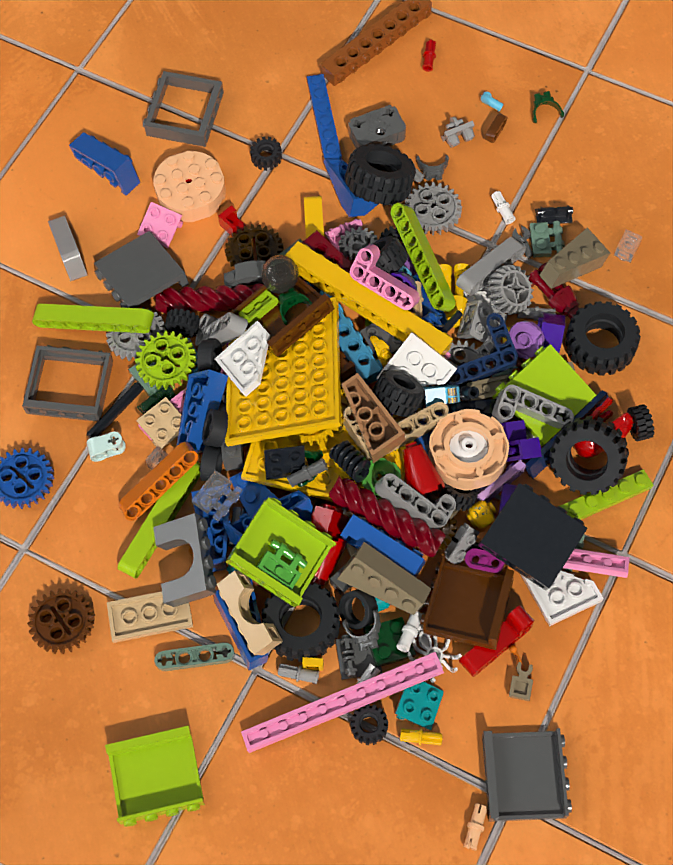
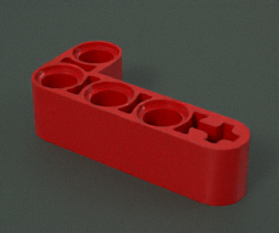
M521 605L517 606L503 622L496 650L475 645L459 662L472 677H475L511 645L523 637L532 628L534 619Z

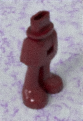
M546 262L538 270L535 269L528 275L530 276L529 282H533L531 287L537 286L549 300L548 305L571 319L576 314V311L580 309L577 297L569 285L565 287L561 284L554 287L557 291L555 293L545 283L540 274L547 264Z

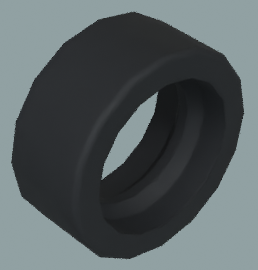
M202 340L197 351L199 372L209 369L221 372L222 368L215 360L223 352L222 345L218 340Z
M215 409L209 410L203 427L202 440L204 445L219 448L222 446L228 428L227 412Z
M205 446L200 466L201 481L218 482L223 463L221 447Z
M357 589L347 592L341 597L339 602L340 618L342 621L347 620L350 629L357 630L371 626L374 623L373 610L378 611L377 601L374 596ZM355 597L360 599L364 605L365 616L362 621H359L352 611V602Z

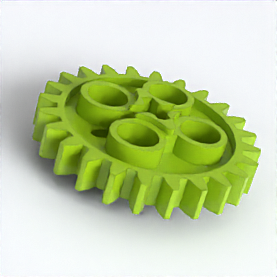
M165 331L163 336L157 332L156 338L150 335L151 341L144 340L145 346L139 345L142 352H136L138 358L135 359L137 364L135 367L139 372L140 378H143L144 383L149 382L150 387L156 384L159 390L163 385L165 390H167L168 385H171L175 389V383L181 386V380L188 381L186 375L193 374L191 369L196 368L195 363H193L197 361L196 356H194L196 355L195 349H193V345L189 343L187 337L183 339L181 333L176 337L174 331H172L171 335H168L167 331ZM162 347H166L163 351L159 350ZM157 362L154 366H149L151 363ZM168 370H173L170 374H165Z

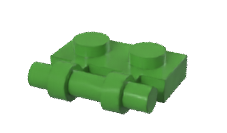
M273 539L270 546L275 549V553L272 554L266 551L256 567L292 590L301 576V573L295 568L298 565L304 569L308 562L299 553H294L288 549L287 545L283 542L279 543ZM282 555L291 560L289 565L280 559Z

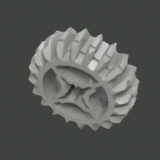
M501 266V268L494 271L490 276L491 280L487 282L490 285L487 290L491 293L488 297L493 299L491 304H496V309H501V312L507 313V315L519 314L525 311L527 306L532 304L530 300L534 298L531 294L534 291L531 288L533 282H529L530 276L525 275L526 270H521L520 266Z

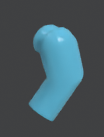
M488 91L481 95L482 103L497 111H500L504 105L494 99Z

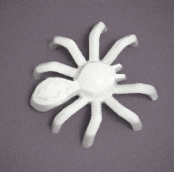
M421 631L418 641L420 647L426 651L419 649L416 645V640L413 639L412 645L418 653L426 656L436 652L440 664L443 663L452 673L458 670L456 667L451 668L443 659L458 660L462 657L461 654L457 656L443 654L448 649L450 639H446L444 647L440 649L438 648L437 636H433L434 647H432L430 636ZM408 652L409 660H417L412 657L410 652ZM433 677L430 681L433 683L436 679Z

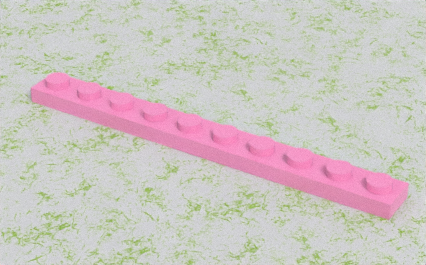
M436 652L242 731L247 751L251 753L443 674L444 671Z

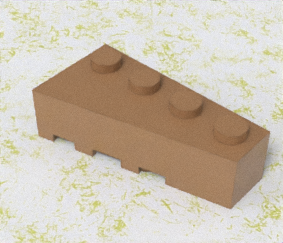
M358 373L342 383L347 403L371 460L375 463L405 442V433Z

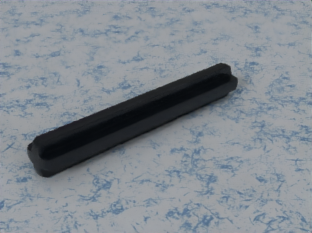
M138 382L134 383L87 432L88 438L100 436L143 391V386Z

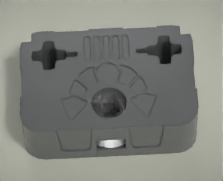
M388 105L350 119L348 134L355 148H359L362 145L367 146L368 144L392 146L405 140L406 125L399 115L397 108Z

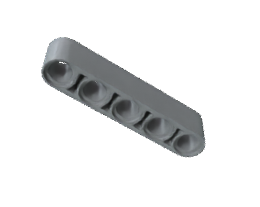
M509 237L463 272L457 279L456 286L470 296L474 295L488 284L487 282L491 280L490 276L496 269L504 265H512L519 260L525 253L526 246L515 238Z

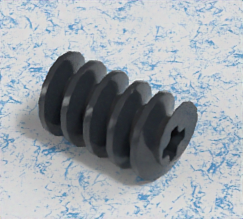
M348 440L335 445L330 450L329 457L353 481L361 482L367 477L371 462L364 455H361V452L356 450V447L351 445Z

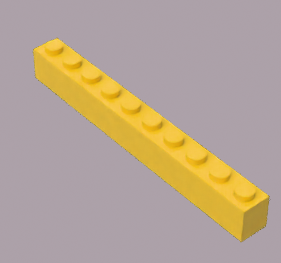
M297 241L286 253L284 267L290 264L295 274L331 297H337L339 302L402 342H405L413 332L443 357L450 350L453 338L447 333L422 320L417 314L401 309L358 283L351 277L350 273L343 270L339 265L327 260L322 254L311 250L309 246Z

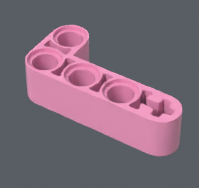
M370 244L358 252L350 268V275L355 281L403 310H409L418 304L420 295L415 289L375 266L380 257V250L376 245ZM367 251L370 252L371 258L367 256ZM359 267L363 269L364 274L360 273ZM374 277L379 279V284L375 281ZM390 286H392L395 289L396 293H393L391 291Z

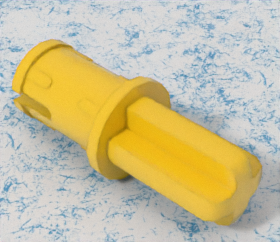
M401 728L400 742L419 743V745L421 743L442 744L443 735L441 733L427 732L421 728L420 730Z

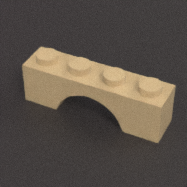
M233 571L216 584L220 590L221 598L225 600L229 607L230 615L238 624L239 632L245 637L250 652L254 655H265L283 642L274 624H260L252 617L249 610V599L254 587L246 575L240 571Z

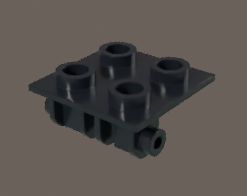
M304 445L264 450L266 480L287 478L288 475L301 470L302 466L305 465Z

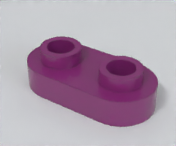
M471 549L465 555L466 564L473 569L500 573L505 568V563L485 550ZM475 556L479 557V562L473 563V557ZM494 560L499 561V565L497 567L492 566V562Z

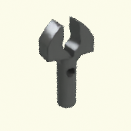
M521 226L522 237L518 235L515 228L512 237L526 246V257H532L533 253L527 242V239L531 237L530 231Z

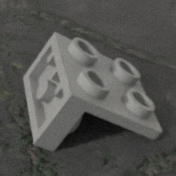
M480 300L466 303L456 337L462 340L475 338L484 343L489 336L486 328L487 317L492 313H498L506 323L507 314ZM492 320L489 323L492 327L500 325L497 320Z

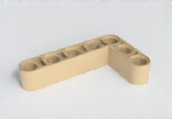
M436 402L398 422L397 424L402 430H409L410 433L405 434V442L392 451L434 430L437 422L447 416L448 406L443 402ZM347 407L343 414V425L362 455L370 461L371 457L362 436L358 434L360 431L355 420L347 418L353 416L350 407ZM435 412H440V413H442L443 415H442V416H438V415L435 414ZM418 421H424L427 424L421 425Z

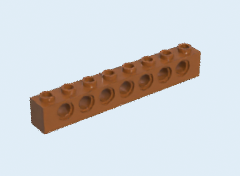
M405 0L320 64L321 74H324V78L333 86L343 82L346 77L355 73L358 68L367 64L374 56L379 55L386 47L392 45L395 40L404 36L407 31L416 27L423 19L428 18L432 12V2L430 0Z

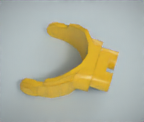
M371 336L370 342L373 344L377 358L384 369L392 358L389 346L376 336Z

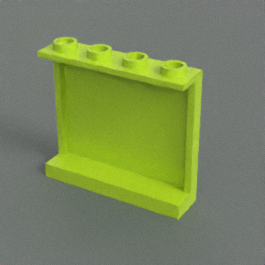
M550 344L546 348L541 346L534 353L536 357L532 360L528 358L521 365L523 369L519 372L515 370L508 377L510 381L506 384L502 382L495 389L497 393L492 397L496 398L500 391L507 386L516 385L570 409L575 416L596 394ZM507 391V397L513 399L512 394ZM524 399L525 405L530 407V402ZM542 407V412L547 415V409ZM515 411L514 413L520 421L524 420L525 427L535 438L539 437L541 446L545 445L561 430L521 412Z
M268 497L261 504L225 562L292 607H296L301 603L303 593L331 547L336 545V542L332 540L333 538L329 534L321 533L315 529L316 526L313 523L300 519L299 514L295 511L282 507V503L279 500ZM273 539L279 543L283 542L287 545L288 549L294 553H299L308 562L304 569L298 565L295 568L301 573V576L292 590L256 567L266 551L272 554L275 553V549L270 546ZM282 555L280 558L282 561L289 565L291 561L290 559H288L284 555Z
M189 726L105 745L110 761L119 817L117 822L119 824H124V827L133 826L139 820L145 819V822L154 821L160 815L166 814L167 817L175 816L181 810L187 809L188 812L200 809V806L205 805L192 733Z

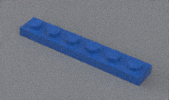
M324 74L307 76L324 159H342Z

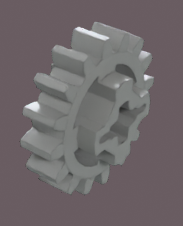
M358 227V230L351 228V232L345 231V235L340 236L339 248L340 252L345 257L349 256V261H351L353 258H356L361 249L376 242L377 235H374V231L368 232V228L361 230V227Z

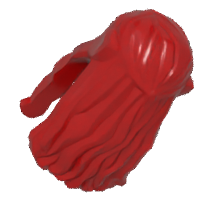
M607 398L600 407L593 411L590 415L593 416V420L599 416L604 418L603 422H605L609 417H612L614 412L611 410L600 415L612 404V398ZM627 412L612 422L615 430L618 428L621 430L622 438H626L634 423L632 416ZM581 441L573 445L576 452L585 458L597 456L605 451L600 445L591 441Z

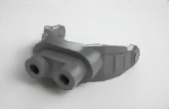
M445 155V162L438 166H428L422 163L419 156L416 157V161L426 180L429 181L432 178L442 180V175L448 165L449 156Z
M373 610L374 626L364 636L357 637L349 628L347 620L342 621L343 627L348 635L355 640V644L358 645L360 652L367 651V647L371 649L379 647L377 640L379 639L378 633L381 623L377 610Z

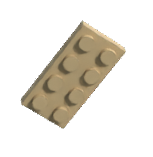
M162 591L107 602L113 643L193 627L190 603L177 607L166 605L163 603Z

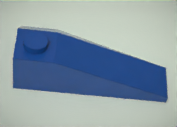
M340 158L324 159L325 167L341 206L349 217L365 216L378 205L371 201H364L363 198L357 197L355 193L350 191L345 182L348 166L346 162Z

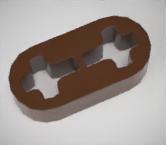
M501 113L496 116L485 135V140L491 143L496 141L507 122V116Z

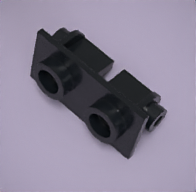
M569 205L567 207H540V209H535L537 223L548 222V224H553L554 221H559L560 224L573 223V207Z

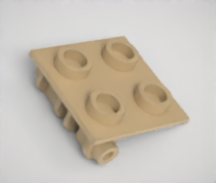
M165 397L136 421L153 440L152 443L161 450L179 435L182 415Z

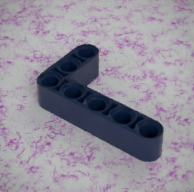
M492 313L486 320V328L496 352L457 366L458 369L453 375H458L460 380L452 382L449 379L442 386L458 385L460 388L466 383L487 378L516 365L517 351L504 319L500 314ZM492 320H497L500 325L492 327L489 323ZM499 337H504L507 342L499 344L496 340ZM510 354L514 357V360L507 362L503 357ZM488 361H493L496 366L493 369H489L485 364ZM476 368L478 373L472 376L468 374V370Z

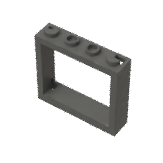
M163 71L162 77L158 79V88L153 93V102L148 107V116L143 121L146 136L206 147L224 94L223 83L221 81ZM168 85L211 93L199 131L155 123Z
M37 346L22 405L26 414L98 422L102 417L113 365L111 354L104 353L103 351H89L87 349L75 350L69 347ZM45 360L102 365L103 371L95 407L37 401L36 396Z

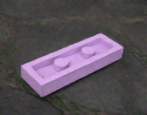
M521 460L516 464L514 462L506 468V472L500 475L495 482L488 487H482L478 491L476 503L480 500H485L487 503L502 491L504 483L511 484L524 473L526 465Z

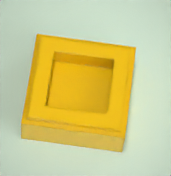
M303 657L302 666L305 669L322 671L324 670V659Z

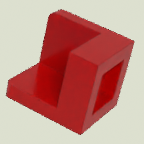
M232 205L218 215L220 226L231 236L232 233L238 234L237 229L243 231L244 226H246L237 217L236 209Z

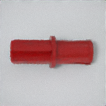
M432 39L426 42V49L423 53L424 62L422 68L426 72L433 70V63L436 58V41Z

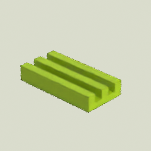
M266 289L242 309L239 315L247 319L248 324L252 326L279 303V300Z

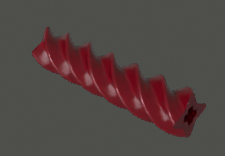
M240 284L232 289L226 285H220L214 290L208 286H201L197 290L185 286L178 291L168 287L156 295L155 309L162 313H168V311L170 312V310L174 309L189 310L190 313L196 310L199 312H210L213 310L225 312L235 309L262 287L263 284H255L251 288Z
M339 475L329 492V497L335 504L341 507H348L356 516L366 517L369 523L376 527H383L391 536L401 537L407 545L419 547L426 556L434 557L446 536L440 529L429 528L424 520L412 518L405 509L394 508L387 499L376 498L371 490L359 488L352 479L341 478Z

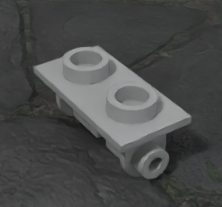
M464 523L463 526L461 525L454 536L459 540L458 543L452 540L444 551L446 559L459 565L464 560L471 545L476 542L480 532L471 528L467 523Z

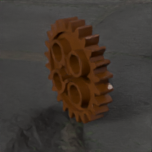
M59 588L57 594H54L51 590L50 597L43 594V601L36 600L39 606L31 607L35 613L28 614L29 618L33 621L27 624L29 627H32L29 630V633L34 635L32 640L34 642L38 641L37 645L40 648L44 646L46 652L51 649L53 654H56L59 649L64 654L66 648L72 652V646L75 645L77 648H80V641L87 642L84 636H91L88 629L94 628L90 621L95 620V617L90 615L94 611L92 607H89V601H84L85 597L83 595L78 597L77 591L71 594L68 588L63 593ZM64 604H69L67 610L60 611ZM52 607H54L57 610V612L59 613V615L71 631V635H68L66 633V631L64 630V628L52 612ZM46 616H52L49 622H43ZM74 620H80L77 626L71 627V623ZM62 631L61 637L54 639V634Z

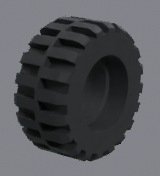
M382 144L362 145L359 148L357 147L350 155L345 182L350 191L355 193L357 197L363 198L364 201H371L378 205H394L403 202L410 195L416 168L413 161L398 149L382 146Z
M601 301L595 302L594 305L589 303L584 306V309H578L570 320L565 339L566 351L569 356L572 355V362L574 364L578 363V367L582 370H589L588 373L590 374L596 372L601 376H604L605 373L609 375L615 374L616 370L619 372L624 370L632 362L641 337L639 335L640 327L636 325L637 320L634 316H630L631 313L627 309L624 311L621 309L622 306L618 304L615 306L612 305V302L607 301L605 304ZM592 329L608 330L616 336L619 345L613 348L597 347L588 340L586 333Z
M586 416L584 420L578 417L575 418L574 422L569 421L558 432L550 450V457L552 458L550 465L551 468H555L553 472L555 477L561 478L560 483L563 486L566 484L570 486V491L575 492V490H579L582 495H586L587 492H591V495H598L599 490L603 493L608 491L610 486L614 487L618 480L622 478L628 462L629 449L626 448V438L621 437V430L619 428L615 430L612 422L604 423V418L598 417L597 420H593V416ZM581 441L597 443L607 454L608 460L606 465L596 470H589L579 466L571 454L573 445Z
M314 582L313 585L309 583L299 604L314 608L320 615V625L310 635L296 637L288 634L283 629L282 617L292 608L291 605L271 593V598H267L264 603L265 608L262 609L261 614L262 623L274 624L283 642L273 649L276 650L279 656H286L287 660L293 661L295 658L302 662L303 657L317 658L316 656L319 654L323 656L327 653V648H332L335 644V638H338L340 627L339 608L334 596L331 597L330 591L326 588L321 589V584Z

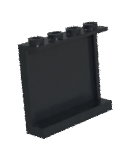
M519 483L478 546L546 591L551 587L588 528L584 526L582 520L567 515V511L562 507L552 505L547 497L534 493L533 488L529 485Z

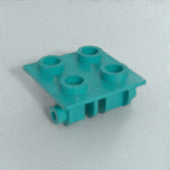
M421 682L404 689L395 712L396 718L400 720L407 719L431 731L444 691L426 682Z

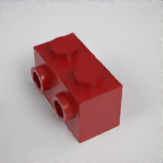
M324 504V507H315L311 515V523L321 533L325 532L335 538L343 539L340 534L347 525L349 516L343 514L344 510Z

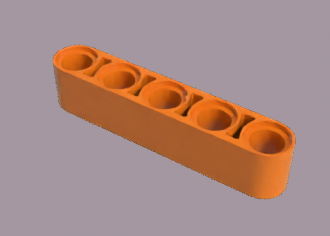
M182 442L177 445L120 500L119 508L127 520L134 521L138 519L196 464L199 457L190 443Z

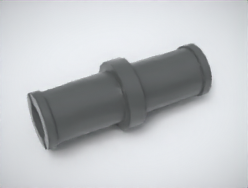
M321 458L309 466H302L301 470L288 475L287 479L290 485L295 487V485L307 479L310 481L313 479V476L328 470V466L325 460Z

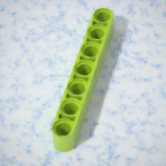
M394 204L391 208V217L432 307L445 312L452 311L456 303L455 298L414 209L404 204Z
M38 304L32 323L41 328L149 333L154 313L148 309Z
M196 462L192 468L157 500L121 558L118 570L135 579L139 577L157 548L153 527L175 519L200 478L201 463Z

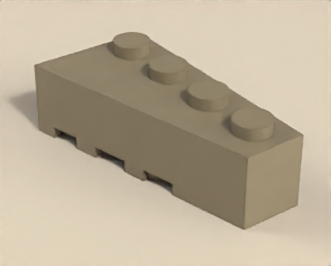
M587 227L547 262L540 277L552 289L601 268L610 252Z
M365 542L346 563L337 580L412 615L422 607L431 590L429 586Z

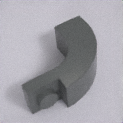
M269 261L242 262L235 265V270L224 274V285L231 289L240 284L246 286L264 285L284 267H280L272 274L266 268L270 263Z

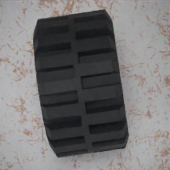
M387 236L373 243L380 250V257L375 265L378 268L391 274L400 270L406 263L408 253L396 236ZM367 251V256L371 258L370 252ZM374 277L375 281L379 282V279L377 277Z
M390 369L381 372L372 390L388 412L402 417H409L415 414L425 396V390L418 381L403 372Z

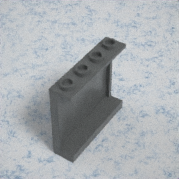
M150 231L94 262L96 271H94L95 275L99 280H103L107 291H112L111 294L115 301L121 302V308H135L177 282L181 287L189 285L185 272Z
M557 728L556 731L492 734V731H483L482 743L489 822L566 819L569 813L572 812L571 800L567 799V791H569L570 785L569 778L565 777L564 769H567V757L563 756L562 747H565L564 734H561L560 728Z

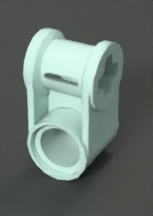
M110 432L102 436L92 437L86 442L90 459L94 462L120 455L126 448V444L118 432Z

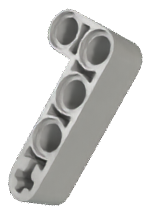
M62 216L48 221L70 282L88 276L66 217Z
M228 312L219 319L204 314L200 319L195 344L199 346L202 340H218L223 347L245 332L248 320L231 312Z
M509 385L500 391L492 411V416L500 423H504L512 418L515 411L558 429L564 428L565 424L574 420V414L570 409L516 385ZM507 391L512 394L513 399L507 397ZM524 399L530 402V407L525 405ZM542 407L547 409V415L542 412ZM500 409L505 410L506 417L500 414Z
M386 474L375 484V491L379 496L390 501L395 508L405 509L412 518L424 520L429 528L440 529L443 527L456 507V501L451 495L445 494L432 503L394 474Z

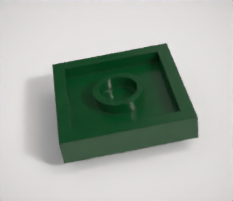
M403 617L381 623L378 633L379 639L377 640L379 647L370 648L376 668L409 659L408 652H402L396 647L403 633L402 628L405 625ZM374 625L364 627V634H368ZM411 644L409 652L412 657H415L416 653Z

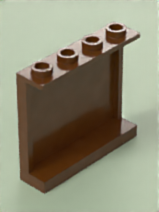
M290 264L232 311L233 314L240 316L239 312L266 289L278 298L279 301V295L288 293L291 288L299 291V293L312 301L313 304L311 305L300 303L292 306L285 316L288 323L287 326L284 325L280 314V303L258 320L270 334V340L267 342L268 350L276 357L280 356L335 309L330 298L326 294H319L295 274Z
M443 555L442 561L437 562L435 574H437V578L432 579L431 582L432 595H428L425 607L427 612L422 613L420 625H423V633L496 650L514 581V570L506 569L505 575L446 563V555Z

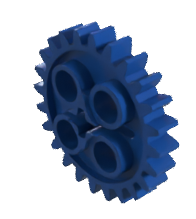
M21 448L20 453L14 449L13 455L6 452V459L0 457V502L3 501L5 506L11 503L12 508H15L18 504L23 509L24 504H27L30 508L31 502L38 504V498L45 499L43 493H50L47 487H53L50 480L54 479L53 474H51L54 470L50 467L51 463L49 460H46L44 454L40 456L38 450L33 454L31 448L27 452H25L24 448ZM27 463L23 468H19L21 464ZM10 468H14L21 475V477L26 478L28 483L31 484L34 488L31 489L21 478H18L16 473L10 470ZM35 475H40L38 479L32 480ZM7 477H12L11 480L5 481ZM25 488L24 492L18 493L20 489Z

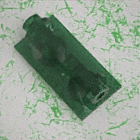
M168 385L167 390L163 386L162 389L137 406V409L144 415L165 397L170 401L176 394L170 385Z

